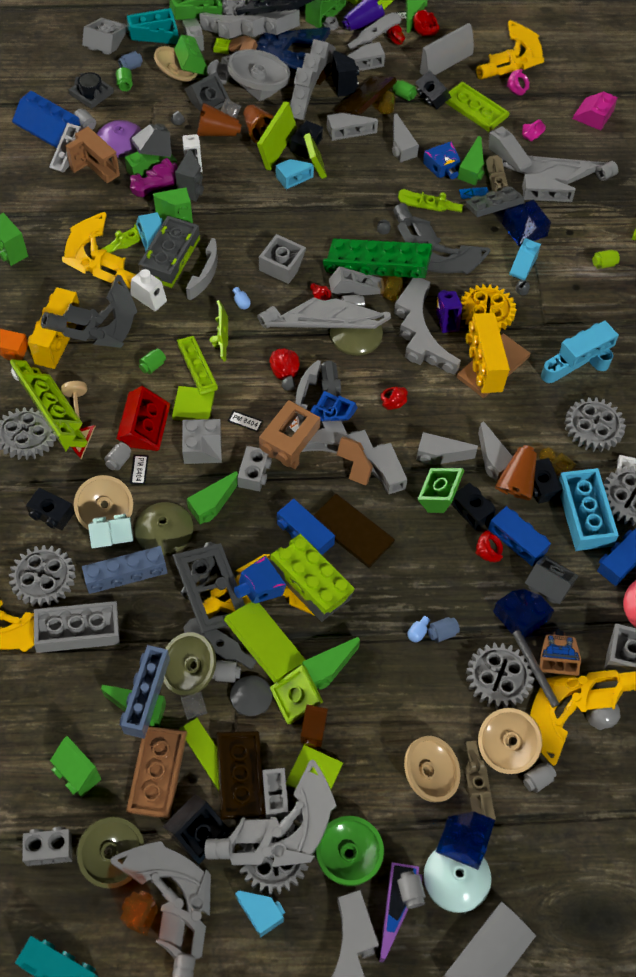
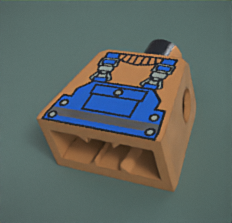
M561 630L555 631L553 635H546L539 663L542 672L579 676L581 656L576 639L565 636V633Z

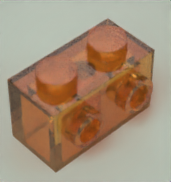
M133 891L131 897L127 896L122 905L123 913L120 918L125 927L147 936L159 910L151 894L140 891L138 894Z

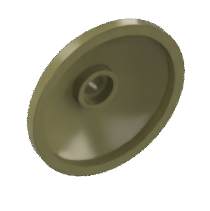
M381 325L375 329L330 328V338L334 346L341 352L349 355L358 356L371 353L382 341L383 331Z
M161 502L153 504L140 513L135 523V536L139 545L144 550L161 546L163 556L182 550L190 542L193 535V521L190 514L183 507L175 503Z
M186 632L176 636L165 648L169 652L170 661L163 682L169 690L176 694L184 696L193 695L203 690L214 675L216 668L215 650L211 642L201 634Z
M107 817L91 824L82 834L77 846V863L83 876L92 884L102 888H116L131 881L133 878L112 865L110 860L115 855L145 845L142 834L134 824L119 817ZM108 846H110V847H111V853L108 854V855H105V853H104L105 848L108 847ZM127 857L119 859L118 862L123 864Z

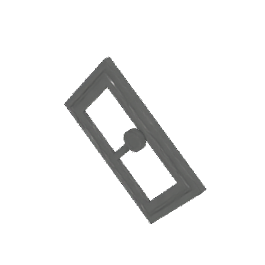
M221 543L174 554V561L201 633L227 627L228 625L224 618L229 614L208 619L199 592L215 588L219 590L227 588L235 611L245 605L243 599L237 598L234 593V587L237 586ZM214 556L222 577H219L215 584L197 588L188 562Z

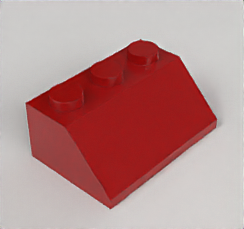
M144 386L129 392L116 439L131 448L158 451L170 403Z

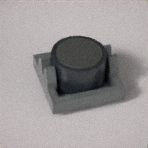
M92 72L81 73L80 77L76 76L75 85L69 89L71 96L90 109L114 93L113 87L102 81L98 74Z

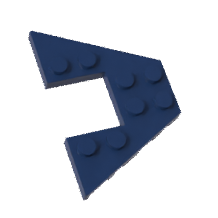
M330 27L291 30L278 35L266 32L257 41L256 50L271 53L284 62L289 69L297 70V67L302 68L306 53L291 52L288 50L292 43L312 45L314 39L325 42L330 34Z

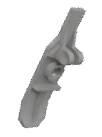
M390 13L383 16L361 31L358 38L347 44L348 47L353 50L359 45L371 44L373 39L382 33L386 34L388 29L400 24L401 16L398 13Z

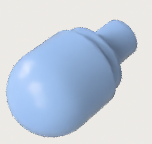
M235 287L233 292L235 294L234 301L237 306L243 310L249 308L251 301L244 291H240L239 287Z
M423 616L420 622L416 621L412 624L407 633L410 641L419 642L423 639L428 630L426 626L430 622L428 617Z

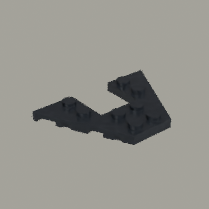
M253 0L252 3L237 9L236 13L237 15H242L250 12V15L269 13L277 9V12L295 10L314 0Z

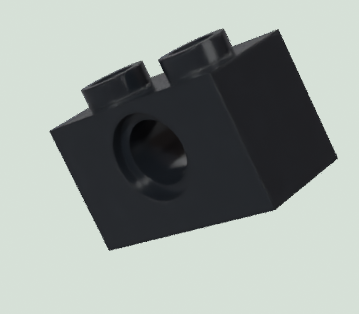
M430 70L415 82L418 87V94L421 97L425 96L427 104L430 107L433 105L436 110L451 98L447 88Z
M306 120L303 125L299 126L296 134L291 136L289 141L290 152L307 159L309 153L304 135L310 133L317 146L323 139V127Z
M550 459L537 460L533 498H536L538 504L559 499L563 488Z
M471 483L458 490L451 503L475 530H478L493 519L496 510L493 503L487 500L481 494V491Z
M40 487L26 504L29 516L36 521L41 520L50 528H57L61 531L75 513L72 503Z

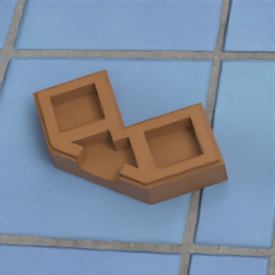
M244 35L232 39L228 48L230 52L246 49L256 50L257 42Z
M343 436L336 455L353 461L349 479L366 486L369 482L373 466L370 460L367 459L362 444Z

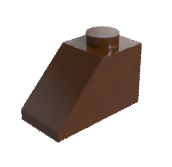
M306 705L300 743H304V745L310 748L322 746L328 709Z

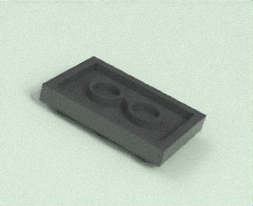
M504 187L500 191H491L484 196H474L466 201V206L476 217H480L525 202L524 197L513 187Z

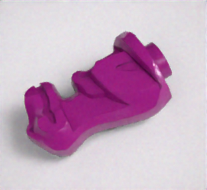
M165 158L161 164L154 165L152 170L146 171L147 177L142 178L140 173L131 175L130 190L132 194L137 197H144L151 191L177 185L175 172L178 166L175 162L171 163L168 158Z

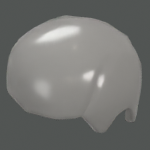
M218 60L209 63L207 67L208 76L217 72L222 84L228 83L232 76L228 72L227 63H221Z
M616 704L615 709L611 707L586 710V718L590 725L598 730L612 728L620 719V708Z

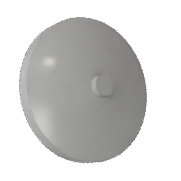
M253 49L240 50L233 53L228 61L229 74L246 87L261 91H275L285 87L289 82V67L271 53Z

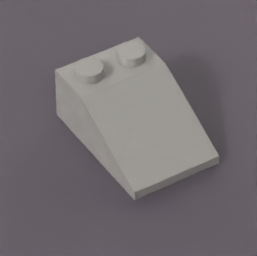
M100 18L84 26L82 45L87 46L90 50H101L104 54H111L117 50L128 31V25Z

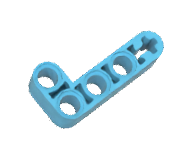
M608 349L574 368H571L563 357L558 354L545 362L541 378L544 382L553 383L588 362L596 370L606 371L612 361L613 352Z

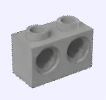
M246 446L237 477L238 487L260 492L262 485H265L267 481L266 469L271 467L272 458H269V454L263 452L261 448Z
M285 768L262 770L266 819L276 817L278 820H282L289 814Z
M54 827L52 831L32 829L30 833H23L22 861L26 866L72 862V833L66 827ZM64 840V845L61 848L54 849L56 841ZM35 842L42 843L39 850L31 851V847Z

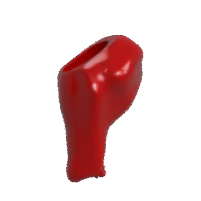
M315 283L310 284L314 298L323 301L331 300L332 293L327 286Z

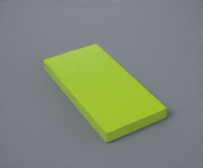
M463 81L449 91L451 98L445 102L488 132L508 118L510 113Z
M283 102L257 143L266 170L273 168L297 129L289 102Z
M250 602L225 616L224 621L274 683L300 667L302 662L306 660L260 603Z

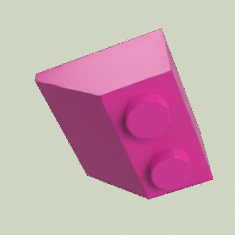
M606 92L585 98L572 119L601 131L614 112L618 97Z

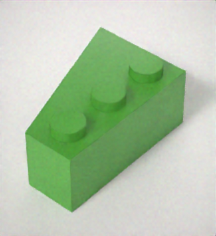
M169 0L175 20L200 19V13L203 12L218 15L223 13V5L220 0Z
M314 0L307 3L305 21L317 28H321L327 17H334L346 6V0Z

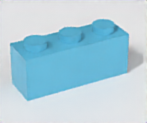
M606 320L599 324L595 323L591 328L580 331L572 338L565 339L561 344L559 354L571 368H574L614 347L619 335Z

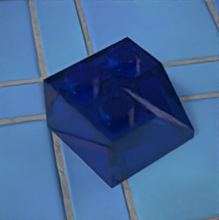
M531 200L505 210L502 225L520 247L525 238L536 241L548 236L551 221L535 200Z
M526 589L511 591L497 601L493 612L512 634L520 630L523 637L526 638L550 620L554 609L541 595Z
M475 811L448 816L435 852L478 870L486 853L495 820Z

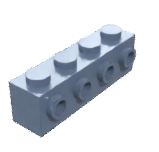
M161 546L82 566L89 594L167 574Z
M147 645L145 653L141 655L140 668L133 680L134 687L132 693H129L127 697V708L120 719V726L126 735L143 739L146 737L170 661L167 649Z

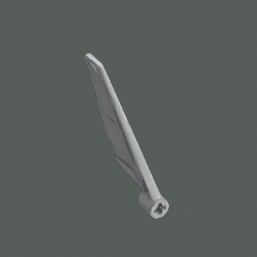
M528 156L532 161V165L522 171H518L502 159L503 167L523 174H542L564 184L572 183L594 172L601 181H605L618 173V166L614 161L596 162Z
M312 298L283 315H280L274 306L258 314V320L265 329L269 327L375 329L391 319V313L389 312L380 313L337 298L326 301ZM384 317L383 319H381V320H379V321L374 320V319H378V318Z

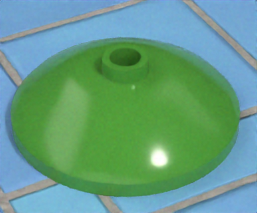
M342 816L329 822L322 840L316 849L317 861L323 873L332 881L345 886L360 885L370 880L379 870L384 856L383 841L377 829L367 820L356 816ZM348 850L353 852V856L350 858L345 855V852Z

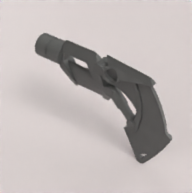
M405 203L398 204L393 209L399 222L397 227L405 242L432 244V251L451 254L448 257H443L432 252L427 272L469 274L491 251L488 247L462 245L460 249L445 247L439 244L441 240L436 236L430 225L431 221L412 216ZM407 226H413L418 236L412 235Z
M117 275L106 296L110 304L99 314L95 309L88 310L69 304L63 315L44 312L41 318V327L62 332L65 337L82 341L93 339V345L121 348L125 344L123 341L131 328L137 309L123 278ZM112 311L113 321L107 326L97 327L102 324ZM67 322L84 325L85 327L82 331L68 328Z

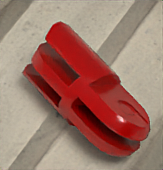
M399 24L387 30L388 37L395 44L401 45L405 41V36Z

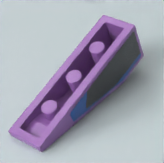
M393 862L391 864L379 962H384L408 911L406 904L402 901L397 880L405 872L414 871V874H418V866Z

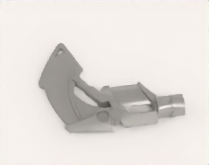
M309 761L293 794L298 799V802L288 816H285L280 823L276 817L260 820H245V817H242L239 825L229 838L206 839V859H230L232 865H261L266 858H274L271 867L310 863L315 857L312 854L317 849L326 831L331 811L336 808L332 791L316 761ZM313 767L318 775L310 772ZM302 811L303 822L300 827L286 839L274 843L275 838L282 839L286 831ZM238 843H261L254 853H235V846Z
M161 841L135 847L113 856L110 860L112 865L142 885L151 880L163 893L162 895L168 903L161 906L163 913L159 939L156 940V943L166 949L174 958L172 977H193L195 961L202 957L206 926L200 921L202 917L201 912L210 916L211 874L207 869L204 872L185 856L166 848ZM127 857L123 864L118 862L119 859ZM162 877H171L178 884L185 897L187 911L182 909L184 905L183 900L170 887L168 888L161 880ZM185 925L193 931L191 954L181 952Z

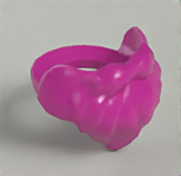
M522 69L511 73L507 84L511 92L520 96L529 89L530 85L529 79L522 73ZM519 77L525 82L524 89L519 84Z
M540 119L532 124H523V138L530 142L537 139L545 131V124Z

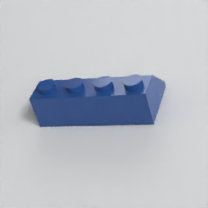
M29 91L20 99L12 120L15 125L55 148L58 147L67 123L81 127L79 117L33 91Z

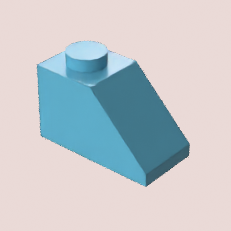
M289 159L276 165V178L285 189L314 177V165L312 163Z
M158 212L141 215L137 218L136 226L145 251H147L163 224V219L159 217Z
M525 238L509 275L526 280L538 257L541 244Z
M244 891L235 893L236 899L260 938L284 922L283 914L285 911L278 901L274 903L271 897Z

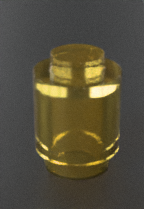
M387 91L380 97L379 111L382 114H391L394 111L395 96L392 92Z
M390 276L386 280L384 289L386 299L390 301L399 299L403 288L401 277Z

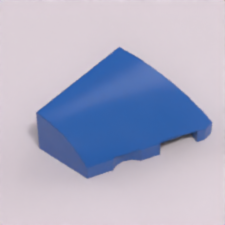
M324 391L317 405H314L310 412L319 416L320 421H345L353 416L358 407L353 401Z

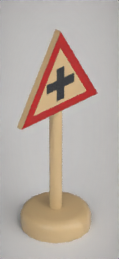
M82 381L66 382L61 386V391L63 395L73 397L74 411L80 419L78 397L86 394L87 384ZM95 425L85 428L80 427V431L88 443L96 427ZM88 443L85 447H71L80 459H82Z

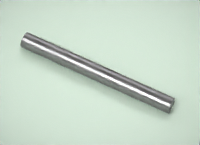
M520 630L515 631L513 636L552 708L558 706L560 703Z

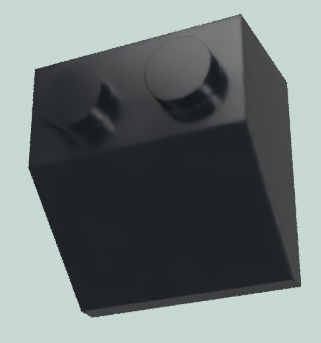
M333 51L332 78L337 96L352 95L356 88L359 87L357 78L359 76V66H356L354 59L338 51Z
M196 794L163 826L173 840L198 865L206 858V839L225 838L231 832L211 806Z

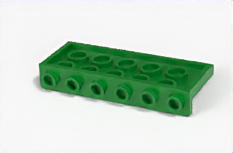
M333 238L328 257L323 259L325 272L334 273L340 266L365 275L426 278L433 247L432 244Z

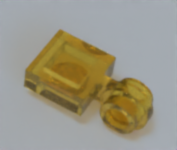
M547 447L540 451V460L549 458L558 476H560L561 472H570L576 465L575 462L563 453L556 457L551 448Z

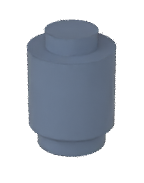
M136 51L125 54L118 59L120 68L125 67L130 70L141 67L142 57Z
M447 617L430 623L428 628L430 639L436 643L455 637L460 632L459 624L454 617Z

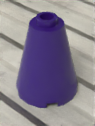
M362 0L343 17L342 23L344 28L352 31L372 25L385 16L382 5H378V0Z

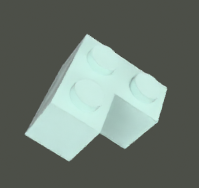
M126 514L114 515V519L106 520V517L92 519L93 522L88 524L91 548L112 546L113 544L132 542L134 540L131 517H126Z

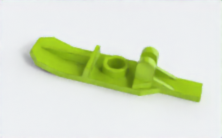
M402 189L398 194V199L401 203L413 207L462 212L463 208L462 204L447 200L446 193H440V197L425 195L424 192L420 194Z
M136 224L132 229L124 233L117 231L115 233L116 239L102 249L112 253L118 249H126L141 241Z
M218 300L219 314L215 318L219 324L217 326L218 333L216 336L210 337L209 340L215 348L220 347V357L225 362L226 348L228 346V315L224 306Z

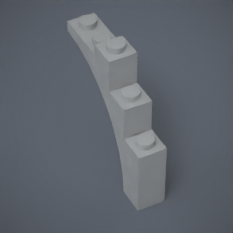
M296 9L237 16L203 12L200 13L201 29L218 33L220 37L228 39L241 34L255 37L265 32L278 35L300 26L299 10Z
M314 39L310 54H305L302 68L297 67L294 80L295 87L290 104L294 118L304 120L317 79L328 63H332L333 51H335L336 47L330 43Z
M413 278L396 301L394 310L395 315L404 319L400 327L399 336L405 340H410L406 347L405 358L419 365L426 361L447 373L456 375L459 371L461 360L441 347L432 337L425 324L423 303L429 293L430 282L423 278Z
M342 421L322 422V429H318L302 450V452L325 451L337 453L341 438L343 436L362 444L363 451L373 466L372 473L382 483L388 495L406 489L407 477L392 444H379L373 448L365 430L354 431L347 435Z
M358 890L338 897V906L342 920V945L340 957L332 977H365L358 956L361 955L362 959L375 954L374 950H377L379 947L361 891Z

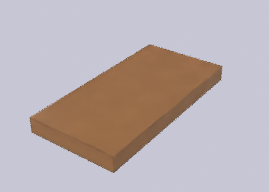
M503 333L501 339L510 368L509 376L530 357L531 353ZM472 360L457 374V378L482 398H485L489 393H481L480 386H477V374L473 371Z
M153 726L148 727L145 739H141L126 809L127 813L171 819L187 731Z

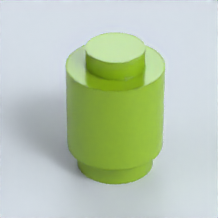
M616 250L596 252L592 259L593 265L597 269L613 267L620 261L619 253Z

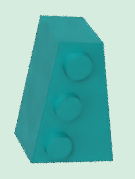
M171 8L127 15L131 40L177 44L179 40L178 30Z
M30 936L15 962L21 969L35 977H98L94 973L96 970L94 967L85 962L81 966L74 962L76 957L66 951H63L61 954L54 950L55 945L46 940L40 942Z

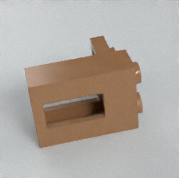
M89 127L75 133L76 139L65 145L72 172L75 173L88 165L106 183L120 176L116 151Z
M288 400L260 435L259 448L269 454L270 458L281 461L284 466L296 469L299 465V454L320 428V417ZM298 413L305 416L306 419L292 437L284 434L298 416Z

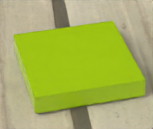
M305 134L304 138L310 159L320 178L323 179L327 175L321 153L311 134Z
M178 386L172 415L173 420L210 419L215 391L200 395L198 388Z
M301 665L270 687L287 724H292L304 716L307 704L318 706L323 703L304 665Z
M304 745L286 781V786L296 790L309 761L315 760L326 778L330 789H332L343 766V762ZM313 767L310 772L318 775Z

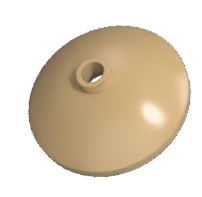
M161 46L156 49L154 53L155 62L165 75L183 82L192 81L196 78L198 73L181 69L174 51L175 48Z
M107 475L92 477L85 481L76 492L74 498L75 515L78 521L88 530V524L93 522L92 519L106 517V520L114 519V515L126 514V517H131L133 512L132 494L129 488L115 477ZM102 501L108 502L107 508L101 506Z
M514 708L499 709L491 713L481 725L478 735L479 750L485 762L496 771L505 774H518L528 770L538 760L542 750V734L536 721L526 712ZM513 737L517 739V743L515 745L511 744V739Z
M424 736L413 741L407 749L404 761L405 773L410 786L417 795L429 802L437 803L451 798L457 791L460 783V766L454 751L446 742L434 736Z

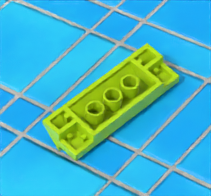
M11 359L10 364L18 380L65 452L69 447H85L88 441L80 431L83 423L50 374H42L39 368L30 367L27 361Z

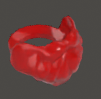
M390 387L381 393V399L384 402L383 407L387 410L401 408L407 403V389L405 387ZM393 390L390 398H386L385 394Z
M490 531L483 532L476 545V554L485 561H501L503 555H501L503 552L502 542L496 535L491 534ZM489 539L496 543L497 552L491 548Z

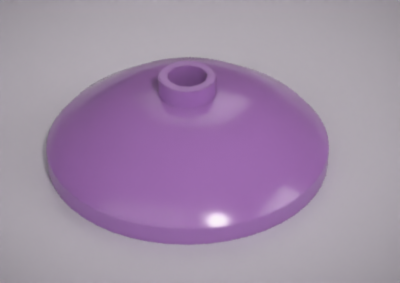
M116 120L101 127L97 135L116 151L117 157H126L138 151L131 142V138L139 133L141 128L129 121Z

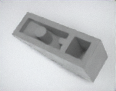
M197 18L182 20L185 35L194 37L201 51H204L203 33Z
M380 42L366 44L348 55V57L355 60L356 66H359V71L384 67L385 53Z
M346 113L327 115V130L331 141L377 133L378 119Z
M394 114L392 152L399 162H403L417 157L419 145L398 114Z
M67 123L49 166L50 169L64 173L69 167L65 145L76 139L75 133L82 130V127Z
M502 126L489 132V149L518 171H522L532 165V161L511 132Z
M525 174L522 184L524 200L572 202L575 193L574 187L542 174Z
M340 266L329 278L330 290L334 294L342 296L359 294L360 296L385 293L383 278L365 275Z
M482 422L478 435L487 474L497 482L513 456L485 422Z
M423 432L416 460L424 464L436 465L475 459L478 446Z

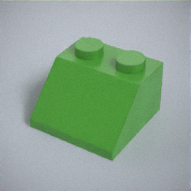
M181 34L174 49L181 69L208 76V66L196 39L190 35Z
M187 188L153 193L155 211L158 212L163 222L167 216L193 223L191 201Z
M1 213L0 257L12 266L28 257L22 233L4 213Z
M430 468L417 499L428 513H444L453 501L464 469Z
M66 736L50 760L53 765L51 770L59 780L63 777L68 782L65 786L73 795L77 792L82 798L102 779L95 765Z

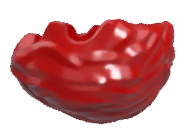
M426 9L415 13L413 24L418 34L432 36L438 33L439 24L434 13H428Z
M286 348L277 349L272 352L269 362L274 376L280 380L288 376L294 378L298 374L300 366L298 355Z

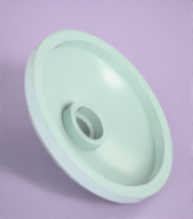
M457 842L444 844L433 851L425 864L423 877L426 891L439 907L454 913L471 911L482 904L490 891L491 872L489 865L478 850L467 844ZM455 871H462L463 877H457Z

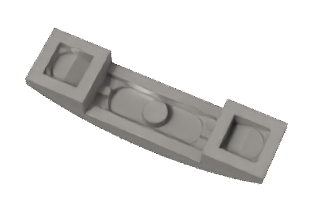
M214 238L211 239L206 248L207 263L199 277L192 276L186 287L188 300H192L203 292L215 274L217 268V246Z
M319 360L307 369L298 385L296 404L308 410V405L303 403L309 384L316 386L320 375L321 361ZM299 413L296 417L298 427L306 419L305 416Z

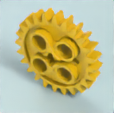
M482 284V288L476 285L475 290L470 288L469 292L465 291L464 296L461 297V319H466L465 324L467 325L472 321L473 314L486 313L489 297V313H495L499 331L501 328L506 330L507 325L511 326L512 321H514L517 310L515 309L516 303H513L514 298H509L510 293L504 294L505 289L499 291L498 286L492 288L491 284H489L488 288L484 284Z

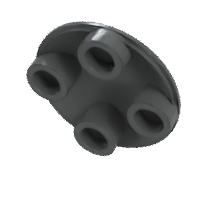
M246 676L234 684L231 689L230 699L238 714L256 716L265 713L269 709L272 701V691L270 685L264 679L257 676Z

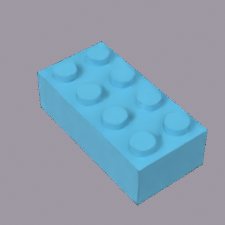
M599 469L561 472L559 481L563 491L560 498L575 551L613 547L619 535Z

